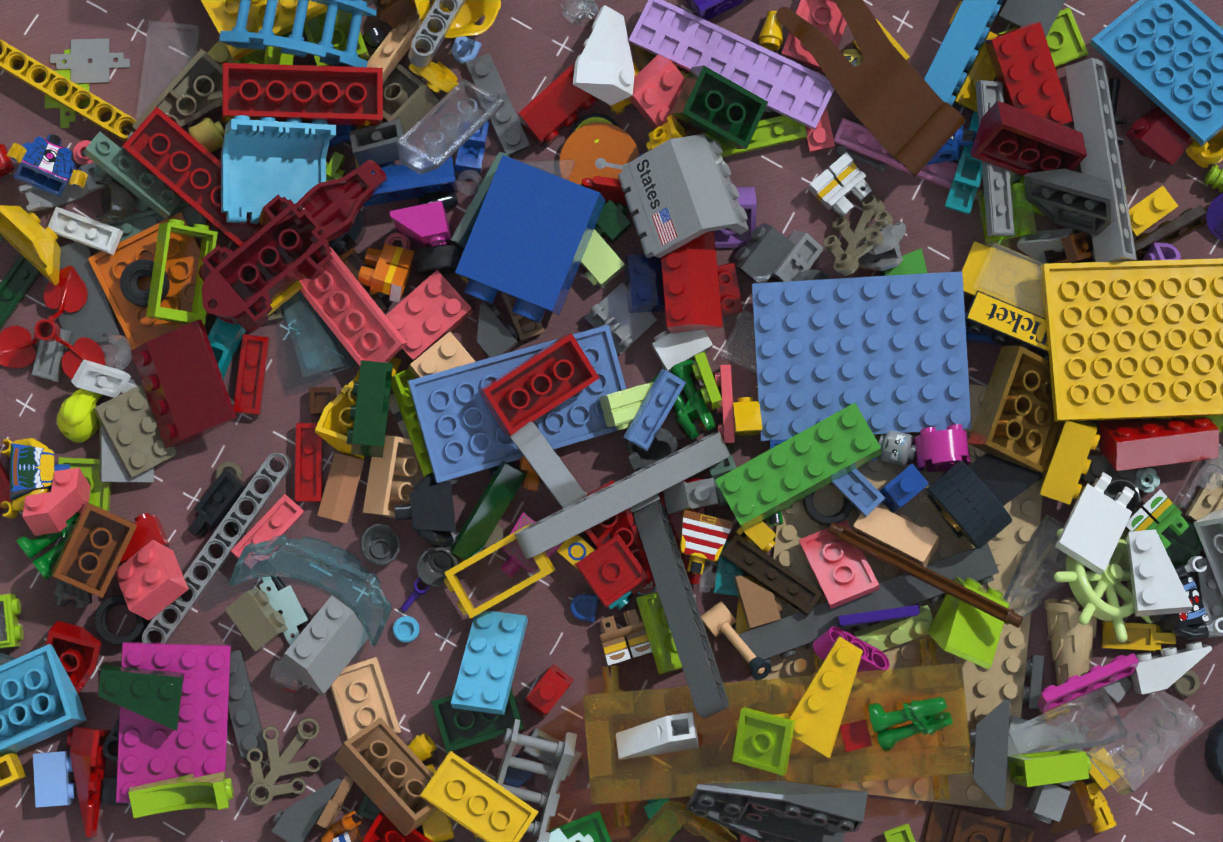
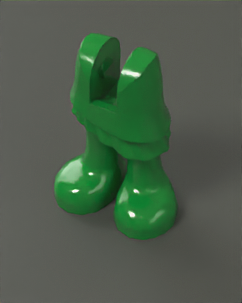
M686 360L671 367L673 375L686 382L683 391L688 402L685 403L679 394L673 407L676 411L675 418L677 423L693 440L699 437L693 421L701 418L708 431L715 428V423L707 403L705 404L701 391L697 392L692 382L691 374L693 369L691 365L694 362L693 360ZM657 375L656 377H654V378L650 381V383H651V382H655V380H656V378L658 377V375Z
M78 512L66 521L67 526L60 532L44 534L35 539L20 537L16 540L25 554L32 559L49 544L63 537V541L32 561L45 580L52 576V566L58 560L74 526L73 524L79 516Z
M944 697L919 701L912 700L911 703L905 702L903 703L904 709L892 712H885L879 703L869 705L873 730L875 733L878 732L879 745L885 752L892 750L895 747V743L919 733H923V735L929 733L932 735L936 731L953 724L951 713L942 712L947 708ZM910 720L913 722L905 726L891 728V726L904 723Z

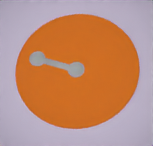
M603 122L587 124L574 131L563 145L560 154L561 176L563 179L581 185L583 178L593 179L594 176L618 179V174L624 171L623 166L636 159L640 154L634 140L620 127Z

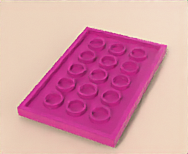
M123 642L122 667L184 673V682L177 731L120 706L116 803H130L128 793L130 787L194 774V778L226 772L231 645Z

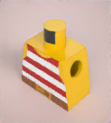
M688 510L683 511L680 554L690 556L688 572L702 575L706 560L717 562L733 526V521Z

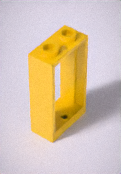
M528 524V525H526L525 527L519 529L518 531H520V530H522V529H524V528L530 526V524ZM518 531L444 572L446 575L444 582L451 593L455 591L459 598L457 605L464 616L468 614L471 619L555 571L546 552L544 551L533 557L540 569L538 573L474 608L455 574L515 540L514 534Z

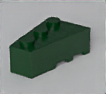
M361 360L359 382L354 381L353 397H357L356 405H351L350 420L354 421L353 429L348 428L347 444L352 445V455L383 458L392 382V363Z
M103 665L98 696L177 731L184 673Z

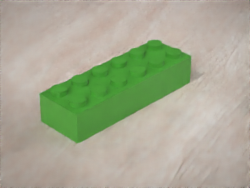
M853 403L717 478L715 481L744 531L882 455V449L856 403Z

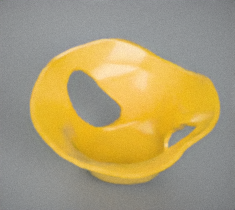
M414 0L420 19L423 22L431 9L429 0ZM466 0L445 38L473 36L485 32L495 21L501 7V0ZM440 8L443 12H450L447 8ZM482 16H485L481 25H474ZM429 28V30L433 33L439 32L435 28Z

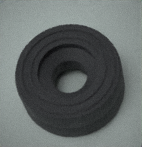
M441 245L415 251L416 274L430 276L436 270L441 274L455 272L461 259L460 248L453 245Z
M147 259L133 261L126 266L121 274L120 288L122 294L129 302L136 306L148 307L150 289L146 291L140 290L138 281L143 276H148L152 279L154 261ZM166 271L164 274L161 302L166 298L170 287V281Z

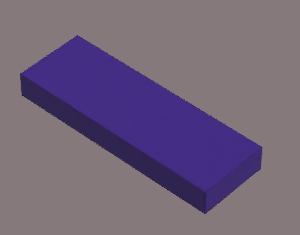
M913 605L836 616L837 625L841 627L918 616L920 612L919 606Z

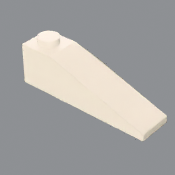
M604 5L601 7L593 23V31L590 37L583 44L585 48L582 54L575 61L573 85L612 106L633 95L635 72L624 16Z

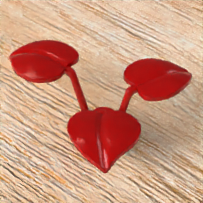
M67 266L60 270L59 283L56 286L50 281L46 285L44 290L45 305L51 309H58V312L53 316H49V319H42L36 323L33 340L31 333L21 326H10L0 333V365L15 369L31 365L35 361L37 354L33 345L37 344L38 340L41 339L47 342L56 340L69 349L63 355L61 364L64 373L71 379H73L83 360L106 366L104 353L99 344L94 340L81 337L72 346L59 337L61 330L59 325L55 323V320L62 315L63 310L69 313L79 311L84 307L88 299L87 287L73 266Z

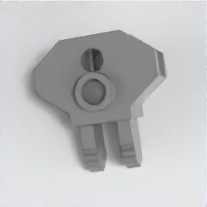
M897 222L895 225L891 223L889 226L879 230L884 237V241L881 245L874 247L858 259L860 268L884 271L897 267L903 260L899 242L904 234H906V225L903 222ZM867 240L860 244L859 247L865 244Z

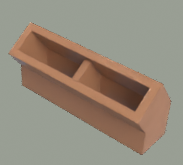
M338 453L334 454L317 516L347 524L364 460Z

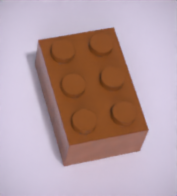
M85 501L51 572L52 576L103 598L137 525Z

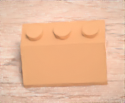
M385 436L383 458H371L363 513L395 518L394 505L409 504V492L412 491L414 484L424 477L410 439Z

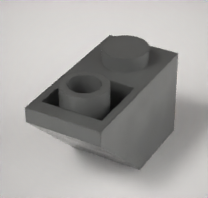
M483 302L480 305L477 344L488 358L512 351L518 346L516 340L518 334L509 324L506 327L499 320L502 315L493 304L488 307Z

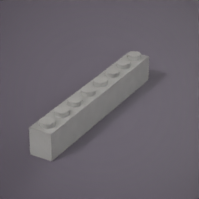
M1089 58L1065 67V84L1069 89V109L1073 115V129L1082 132L1087 156L1080 162L1082 174L1107 180L1114 197L1115 221L1099 235L1090 234L1093 242V259L1095 262L1136 261L1106 66L1100 60Z

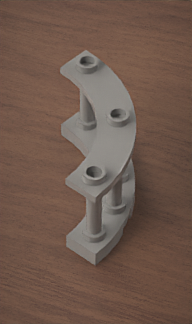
M515 719L512 728H507L505 731L503 744H506L496 779L492 780L519 799L538 803L539 807H543L540 820L531 823L526 832L531 833V836L535 837V842H549L551 833L546 831L549 830L551 817H555L560 798L559 787L561 780H565L574 757L577 734L567 732L563 742L558 741V743L519 734L520 720ZM518 744L555 753L557 759L555 764L550 763V765L513 757L512 753L515 745ZM508 766L546 775L547 779H550L547 792L542 791V793L503 784ZM479 837L476 840V842H484Z

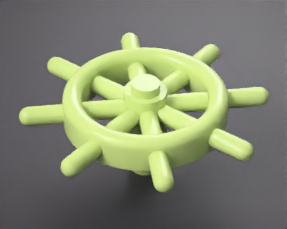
M1061 528V529H1059V530L1057 531V536H1058V538H1059V536H1060V534H1061L1063 528ZM1128 528L1124 529L1107 568L1101 575L1092 570L1085 571V566L1067 555L1066 571H1059L1054 574L1055 581L1069 582L1074 596L1084 608L1079 617V623L1087 625L1092 616L1104 621L1113 622L1119 642L1127 640L1123 618L1135 613L1126 545L1127 534L1131 532ZM1121 581H1127V588L1121 583ZM1104 592L1106 594L1108 604L1101 599ZM1117 594L1125 601L1121 607ZM1141 616L1146 622L1153 623L1149 616Z

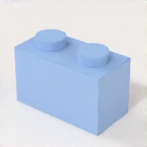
M70 751L33 754L36 807L73 804V799L77 797L76 783H72L73 767Z

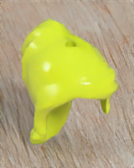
M80 388L63 402L56 420L59 430L66 438L75 443H82L96 433L100 422L93 408L96 407V403L102 397V394Z

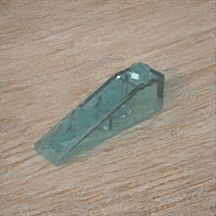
M300 290L282 304L304 379L307 381L357 365L354 358Z

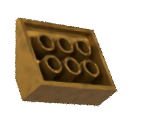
M1022 346L1001 347L968 440L969 445L998 458L1042 474H1047L1065 422H1054L1049 360Z

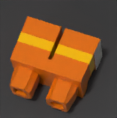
M385 243L382 250L368 247L364 264L376 268L372 269L361 266L358 282L370 286L369 294L374 295L377 292L390 295V301L400 303L413 266L415 251Z

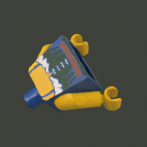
M34 438L20 439L14 442L10 439L3 440V444L9 447L5 451L2 450L1 453L10 458V500H13L12 503L8 501L1 502L0 507L9 508L7 513L2 514L3 517L15 518L18 512L24 509L26 496L51 492L54 471L70 469V464H54V451Z

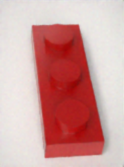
M243 334L233 407L235 413L261 414L270 343L269 337Z
M296 423L295 502H321L323 438L315 433L318 423Z

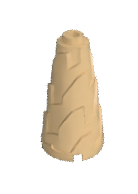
M1059 598L1045 600L1048 637H1051L1052 661L1055 662L1057 686L1064 684L1071 676L1078 675L1080 677L1087 674L1089 662H1092L1093 637L1096 636L1097 618L1092 616L1087 625H1081L1079 617L1084 608L1076 598H1065V600H1061V603H1059ZM1080 697L1070 702H1079Z

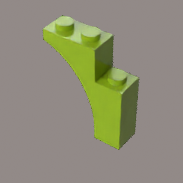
M225 771L194 778V774L130 787L128 792L134 818L193 808L220 810L229 808L230 799H234L232 779H226Z

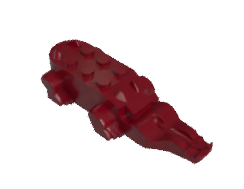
M368 160L342 178L318 183L296 204L291 199L287 200L279 195L274 197L262 208L258 218L262 229L234 252L231 249L221 248L218 245L202 258L204 263L199 268L198 274L203 280L202 303L205 311L210 315L217 316L225 323L240 324L248 332L259 329L269 319L267 315L273 309L271 304L276 298L302 276L314 280L328 268L329 262L333 258L330 254L332 251L329 248L330 244L328 242L342 236L352 227L364 203L382 183L387 181L385 172L376 162Z

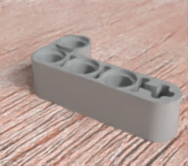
M532 421L510 436L511 440L543 481L546 489L562 508L587 497Z

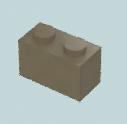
M258 587L246 591L224 609L255 652L265 648L288 630L283 616L273 609L267 594L259 590Z

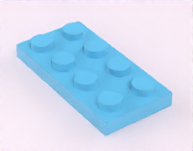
M485 610L474 616L451 700L453 708L504 715L528 623L526 615Z

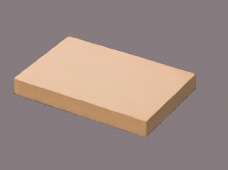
M374 657L347 666L330 686L347 740L380 717L396 734L400 733L401 728L378 658Z

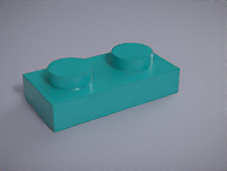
M725 542L721 553L724 551V549L730 542ZM720 553L714 593L739 597L733 577L737 575L743 577V572L723 559Z

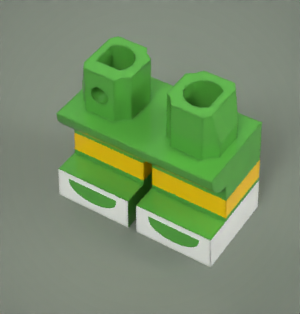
M1161 489L1142 505L1159 523L1157 524L1142 508H1139L1126 524V527L1131 532L1156 530L1165 549L1171 543L1161 533L1168 526L1178 536L1189 527L1181 516L1182 512Z

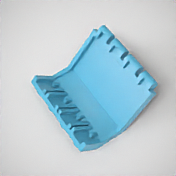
M234 116V119H231L226 124L221 152V213H226V221L228 223H246L247 214H250V223L259 224L258 218L262 208L277 195L281 198L285 197L287 200L291 199L296 204L315 185L326 182L327 151L329 141L336 136V125H328V121L314 120L311 124L302 123L301 119H287L286 122H277L274 117L250 120L249 116Z

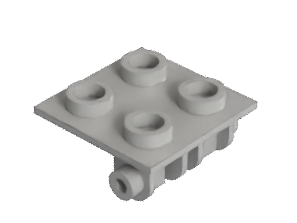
M623 283L616 287L599 304L594 305L590 309L591 312L584 317L593 328L609 325L615 349L619 355L657 321L655 316Z

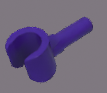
M418 578L414 583V591L402 605L401 609L406 612L420 595L428 593L430 585L425 590H419L417 584L420 583L421 579Z

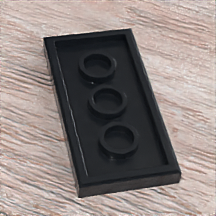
M985 453L968 466L1003 506L1043 477L1039 472ZM929 494L927 498L957 538L963 536L960 531L957 532L941 514V508Z

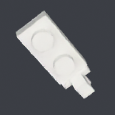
M87 360L82 361L71 380L74 386L113 398L137 387L135 381L130 379L131 376L125 371Z

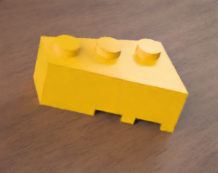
M1088 420L1065 421L1047 474L1044 477L1040 495L1069 505L1072 498L1078 499L1082 484L1078 483L1081 474H1087L1091 460L1087 459L1090 449H1096L1100 439V435L1096 434L1097 423Z

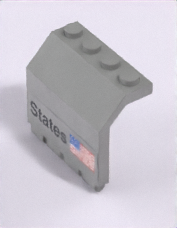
M705 134L669 139L624 165V171L618 174L622 190L626 193L625 199L630 213L635 215L632 219L638 236L643 237L640 241L647 258L653 256L661 258L708 231L729 228L738 234H742L749 230L746 223L748 219L747 214L738 202L739 192L735 185L731 183L729 177L731 175L730 168L722 159L721 153H723V150L716 139L713 140Z

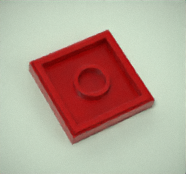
M619 534L575 564L605 608L648 578V575Z

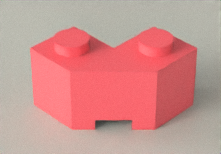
M78 467L54 471L51 492L25 497L22 517L34 536L60 532L67 526L66 521L76 512L80 514L85 501L89 502L91 486L81 469Z

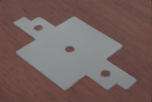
M108 38L72 39L71 54L50 55V63H56L57 69H71V81L74 83L110 82L109 68L130 67V59H124L123 52L109 53ZM114 58H117L118 62L115 63L113 61ZM66 59L67 63L63 64L62 60Z

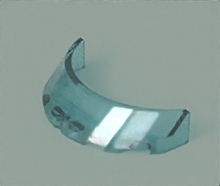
M286 535L274 536L272 540L255 545L251 543L245 546L229 581V585L235 586L254 578L287 577L316 585L339 598L354 611L368 634L370 644L375 647L392 611L390 601L387 602L379 586L380 580L374 573L370 574L360 565L361 560L340 547H335L326 541L303 536L301 540L287 539Z

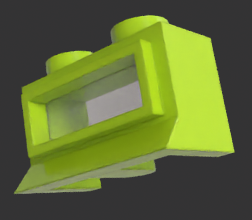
M16 594L0 595V649L21 647L20 641L24 639L23 627L18 622V614H21L20 600L16 599Z

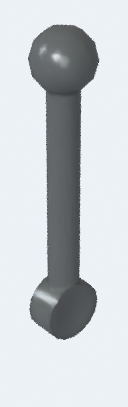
M843 145L838 146L836 150L839 156L847 152L851 158L877 168L880 173H884L887 170L885 163L878 164L848 151Z

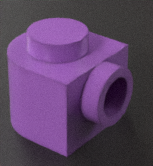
M1153 243L1145 253L1143 261L1180 260L1181 255L1178 249L1171 244Z

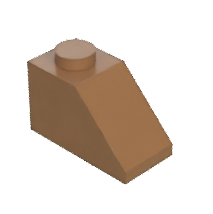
M741 575L733 577L748 628L781 619L779 613L783 612L779 597L775 598L773 593Z

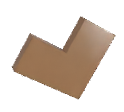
M348 774L343 778L334 797L329 800L317 822L323 828L329 827L334 823L355 784Z

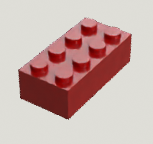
M1041 22L1030 23L984 40L997 80L1003 84L1005 104L1061 125L1073 121Z
M570 333L554 341L478 390L505 435L511 436L528 422L535 421L598 380L599 376L573 334Z

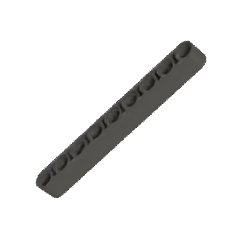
M655 501L634 512V518L698 714L703 719H706L727 709L729 701L667 512L660 501Z

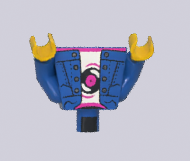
M48 135L46 139L36 137L33 143L26 142L22 145L13 143L6 155L20 163L13 178L58 197L61 196L67 183L84 188L88 174L77 170L75 163L71 160L72 152L70 149L61 146L62 140L57 135Z

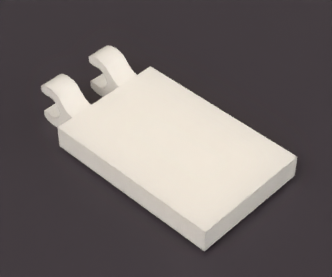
M1102 472L1099 479H1095L1092 486L1087 483L1083 487L1055 545L1056 548L1099 575L1106 570L1131 516L1132 511L1127 509L1126 506L1134 495V491L1126 486L1123 488L1122 493L1119 492L1116 495L1115 500L1103 494L1112 480V477Z

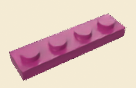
M1134 653L1126 657L1120 655L1114 658L1110 664L1103 667L1101 665L1094 666L1087 674L1080 677L1078 675L1071 676L1064 684L1057 687L1055 685L1048 686L1041 692L1037 706L1043 714L1135 673L1139 661Z

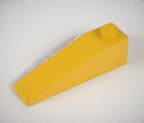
M393 357L388 362L393 364L392 376L397 374L401 364V359ZM359 370L355 378L348 385H345L340 390V394L324 408L315 433L337 451L364 460L365 456L352 455V445L347 444L348 428L353 429L354 421L350 420L351 405H356L357 397H353L354 381L359 382Z

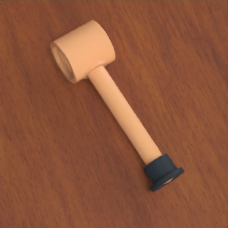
M721 601L701 616L702 621L715 637L722 633L727 637L747 661L748 668L751 670V675L755 680H762L768 676L771 671V665L767 661H763L761 657H756L731 627L737 621Z

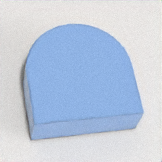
M466 36L456 37L452 46L454 59L458 63L466 65V62L477 58L482 43Z

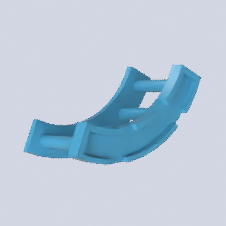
M240 0L236 26L232 28V31L220 32L219 41L236 49L266 51L267 46L281 48V53L305 58L306 53L319 56V62L331 66L367 67L368 61L358 57L356 52L362 16H376L377 11L367 7V2L362 0H298L292 35H289L287 38L275 36V33L272 31L278 0H267L262 29L258 33L246 30L251 0ZM309 1L327 5L322 39L318 44L306 42L304 37H302ZM338 9L352 14L346 50H343V52L333 49L334 45L331 44Z

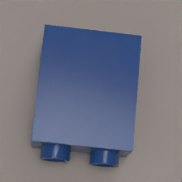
M502 155L455 271L461 277L468 279L464 293L490 304H493L497 292L516 299L512 312L538 323L542 322L546 311L559 316L605 204V198L597 191Z

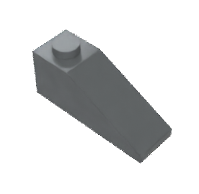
M343 778L335 779L286 808L285 811L280 809L272 821V824L275 825L272 832L287 842H305L329 800L334 797Z

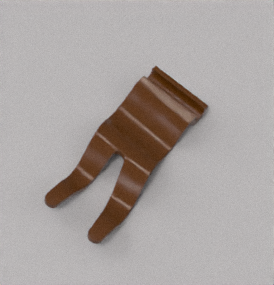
M834 0L862 53L863 60L858 66H853L841 51L812 24L788 7H781L776 14L777 20L807 48L835 91L853 114L885 148L890 156L898 163L904 165L914 177L966 122L965 118L950 104L944 102L896 50L863 0Z

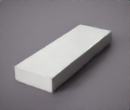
M59 207L55 208L48 227L58 236L114 255L123 231Z

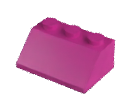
M442 201L390 211V216L397 231L406 235L422 248L453 245L448 218Z

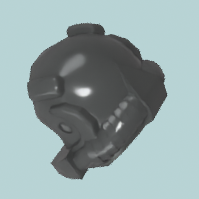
M662 427L655 433V438L647 451L628 440L625 448L630 452L628 461L634 470H640L676 452L677 440L667 429Z

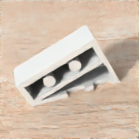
M1157 531L1128 532L1126 545L1135 617L1190 612L1193 606Z

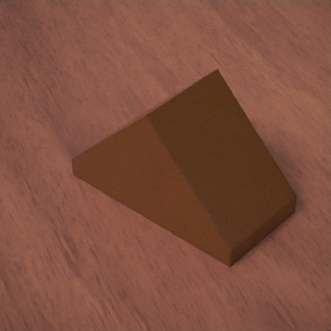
M1079 780L1070 785L1068 791L1071 792L1060 822L1055 821L1051 832L1054 834L1089 824L1098 819L1085 782Z

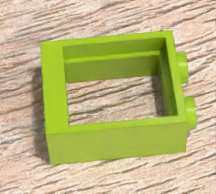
M1061 748L1007 756L1010 782L1021 786L1033 787L1089 779L1091 762L1085 751Z

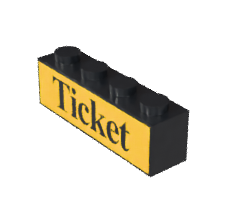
M977 290L965 316V326L969 332L976 335H987L991 337L993 342L1000 345L1022 346L1049 360L1045 318Z

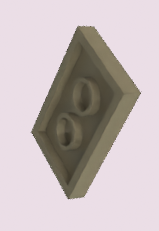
M142 385L93 408L129 478L178 454L174 447L165 448Z

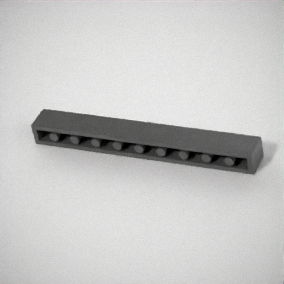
M988 543L981 549L972 548L929 564L926 567L954 581L955 577L963 580L969 577L978 581L981 585L993 581V575L999 573ZM904 573L880 582L879 590L836 608L830 609L826 602L815 606L808 617L798 612L741 633L739 636L756 657H761L763 661L771 663L770 657L778 654L781 655V658L796 653L795 648L805 645L806 649L812 648L813 642L832 626L839 627L836 616L918 605L920 608L919 602L927 599L930 604L945 598L943 594L945 592ZM870 623L841 626L839 628L845 631L848 628L855 627V630L858 631L871 625Z

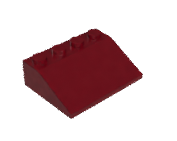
M201 319L151 339L131 350L165 448L189 444L237 418Z

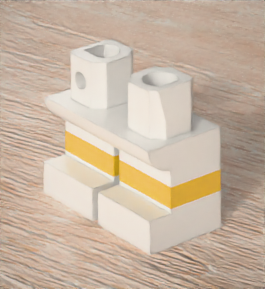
M847 152L834 162L829 169H826L811 182L808 190L829 211L833 208L841 216H845L854 207L846 198L849 193L853 192L862 201L872 191L865 181V173L858 169Z

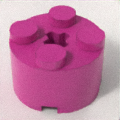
M961 424L947 426V430L936 431L935 427L920 430V434L914 438L919 471L922 472L924 467H927V472L948 471L959 461H963L967 466L971 464L967 432L962 429Z

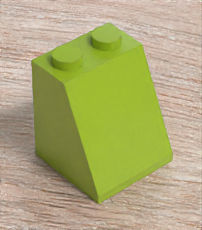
M955 577L954 582L1009 608V603L1002 598L1003 593L993 587H989L986 590L980 587L981 584L978 581L966 577L965 580ZM947 594L927 633L944 651L990 669L1004 622Z

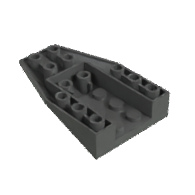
M787 781L697 784L686 804L685 810L759 842H843L845 832H856L863 823L868 792Z

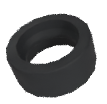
M815 492L803 498L805 512L811 520L820 525L830 526L833 522L838 524L847 518L853 509V504L843 495L844 505L841 511L835 515L826 516L819 513L814 507L813 496Z
M115 595L104 600L95 613L94 625L100 637L113 645H123V642H136L143 635L147 627V619L135 614L136 625L129 634L124 636L112 634L106 625L108 611L114 606H127L123 595Z

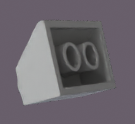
M331 596L284 653L280 665L323 696L370 636L354 611Z

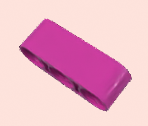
M832 626L813 642V649L822 660L826 658L838 636L862 649L863 653L855 678L865 683L872 682L890 666L887 656L881 650L836 626Z

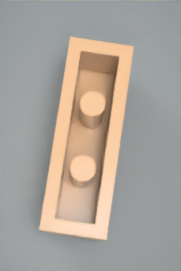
M880 504L867 517L861 513L853 525V532L924 567H927L939 547V536H937L935 531L928 527H920L914 524L905 515L898 516L890 512L883 504Z

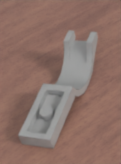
M92 162L77 169L88 174L84 188L67 183L60 197L30 184L19 186L20 193H25L28 200L27 211L33 212L69 204L91 192L118 184L119 182L111 175L104 179L98 178L93 172L97 164Z

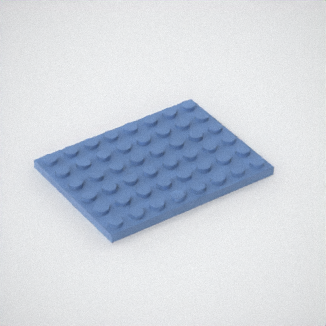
M962 271L752 284L758 401L762 419L761 441L790 439L853 403H856L873 434H887L889 431L902 433L920 432L921 429L935 427L936 431L947 430V426L961 424L962 429H972Z

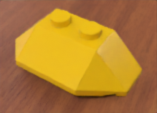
M0 205V235L56 286L59 283L61 248L56 242L58 236L48 226L44 229L39 224L41 220L33 212L27 213L20 206Z

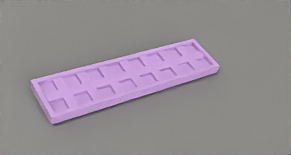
M648 0L629 38V43L656 56L661 55L668 58L673 64L690 71L691 67L704 65L768 101L766 108L813 130L816 129L835 90L826 76L664 0Z

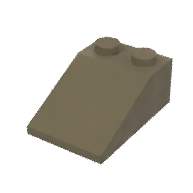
M399 63L383 83L382 121L385 123L400 119L407 136L439 101L426 84Z

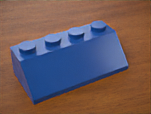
M437 154L432 156L431 160L422 161L421 158L406 160V164L396 165L395 162L381 164V169L385 172L387 181L379 186L362 207L416 199L424 196V193L450 192L453 190L458 192L452 156L447 157V154Z

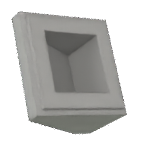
M1125 677L1100 688V690L1114 703H1119L1133 683Z

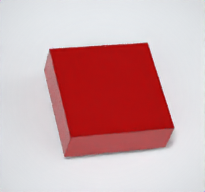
M866 719L840 725L839 729L846 753L872 746Z

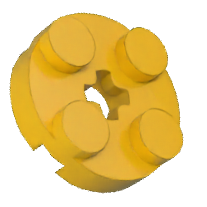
M440 61L437 64L430 62L425 67H417L412 63L409 66V69L414 74L423 76L427 80L426 85L437 93L443 90L445 93L451 94L460 83L457 82V76Z

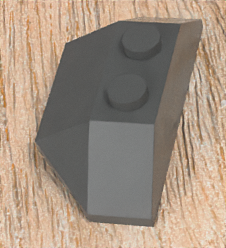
M1068 169L1034 172L1024 175L1025 198L1030 203H1034L1053 223L1097 236L1115 221L1114 197L1107 180Z
M1006 699L976 724V730L970 731V746H975V757H969L968 773H974L973 779L1002 809H1005L1010 700Z

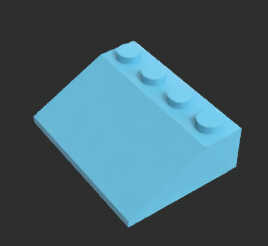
M51 644L0 666V757L18 752L87 721L79 695Z

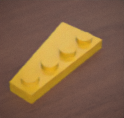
M838 636L789 717L790 720L795 721L793 737L829 759L863 653L862 649Z

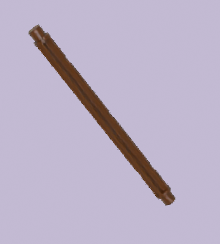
M833 522L828 529V533L835 536L837 540H841L1003 621L1006 625L1011 624L1019 628L1023 621L1022 616L1014 613L1015 610H1010L853 532L844 525L840 526Z

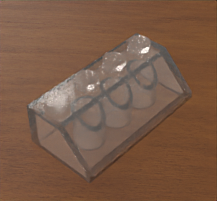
M463 79L397 141L400 163L418 174L438 169L504 105V101Z
M1163 690L1152 692L1086 755L1116 792L1122 796L1134 792L1204 723L1185 702Z

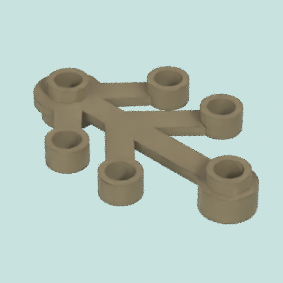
M870 194L862 200L863 214L854 233L850 229V223L844 216L837 217L833 221L832 226L835 231L842 234L849 243L845 252L840 247L841 242L836 235L827 237L823 242L827 251L833 253L836 257L833 265L834 269L843 276L854 273L859 267L858 259L883 243L884 237L879 230L889 226L893 221L889 212L885 210V205L880 197L874 194ZM871 218H875L876 222L868 227ZM867 240L865 244L859 247L860 244Z
M304 717L298 722V732L281 756H279L277 739L279 732L277 728L273 725H268L263 729L262 736L267 743L270 771L265 778H263L260 763L263 759L261 749L258 747L248 749L246 757L251 764L253 782L247 789V796L252 804L265 806L271 802L273 796L292 792L301 794L306 788V783L301 777H294L289 783L273 784L282 775L304 771L317 772L320 770L322 763L316 755H310L306 760L289 763L305 740L313 739L319 733V725L314 718ZM305 723L313 725L312 729L308 732L303 730ZM270 729L275 731L273 738L265 736L266 732ZM253 751H257L260 754L256 760L250 758V753ZM312 759L318 761V765L315 768L308 766L309 761ZM296 781H300L303 784L298 790L293 788V783ZM258 788L265 789L263 796L255 794Z

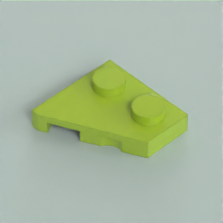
M705 352L694 355L695 364L691 366L696 380L700 379L703 386L700 391L705 404L710 403L712 410L722 407V399Z

